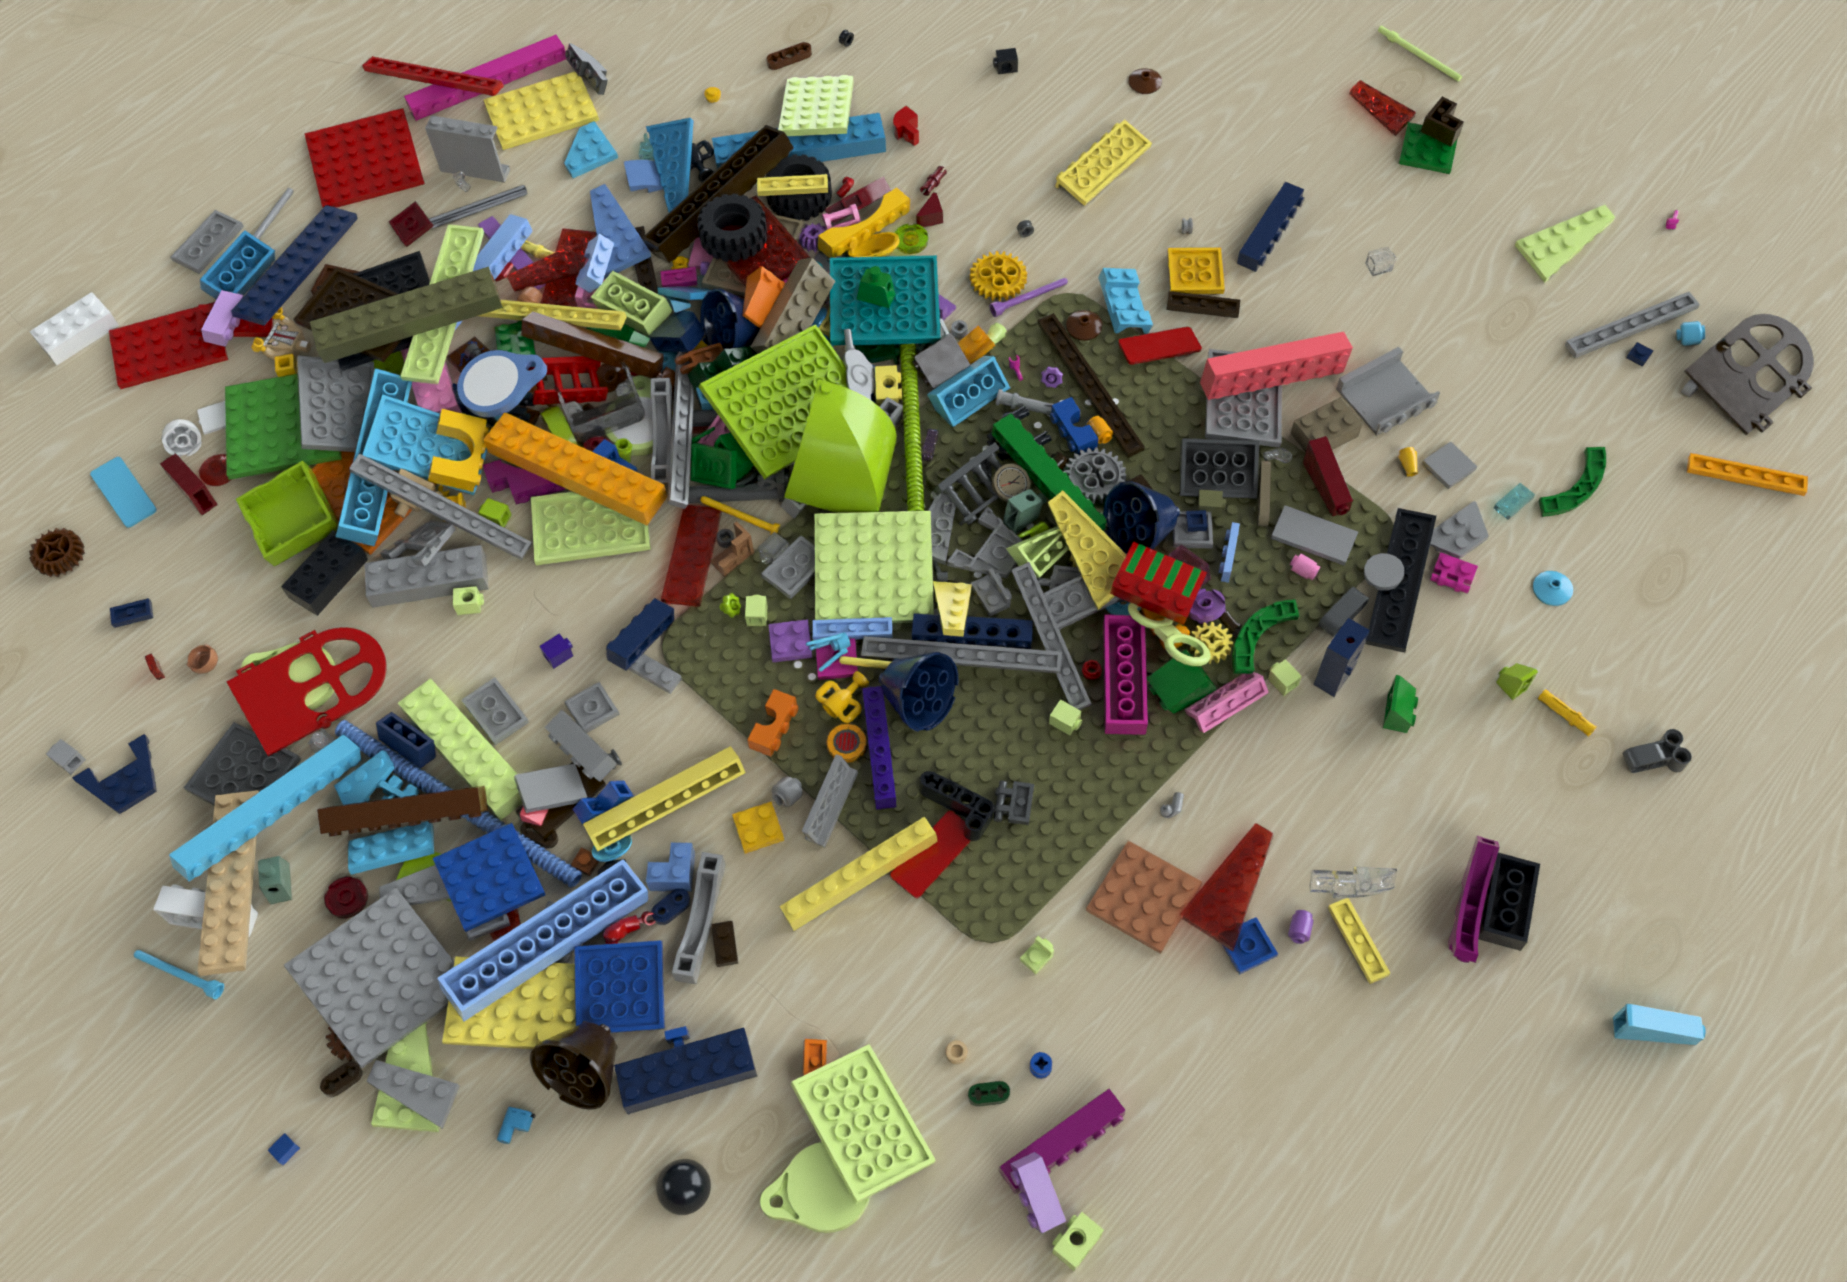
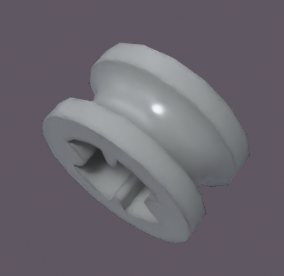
M1182 218V234H1186V232L1192 234V218L1188 220Z
M962 320L953 322L951 326L953 336L957 339L964 338L967 335V324Z

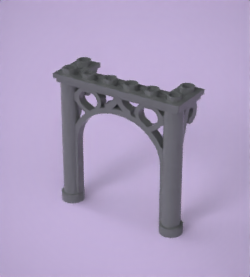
M714 409L693 410L692 427L710 426L718 414ZM784 468L764 480L756 469L747 479L736 483L735 489L714 485L690 486L688 504L702 503L700 501L702 496L718 502L779 499V502H783L790 478L788 469Z

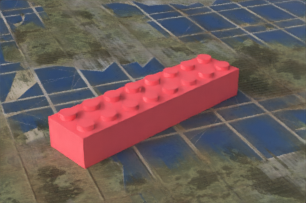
M1343 331L1208 358L1200 384L1207 399L1210 400L1340 374L1344 372L1353 347Z

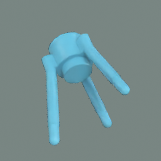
M845 632L806 643V646H811L809 647L810 650L831 644L834 651H839L819 668L820 672L841 655L848 653L847 648L851 644Z

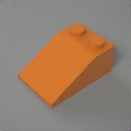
M763 266L750 274L746 282L742 316L761 329L785 282L781 281Z

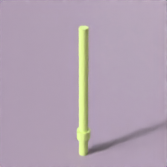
M1382 25L1379 27L1378 32L1386 36L1387 40L1392 43L1396 42L1458 82L1461 80L1462 75L1399 37V34L1395 31H1390Z

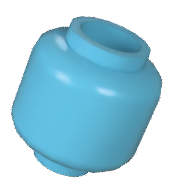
M1699 321L1682 323L1680 329L1676 330L1677 341L1681 340L1683 346L1699 345L1705 339V326L1701 325Z

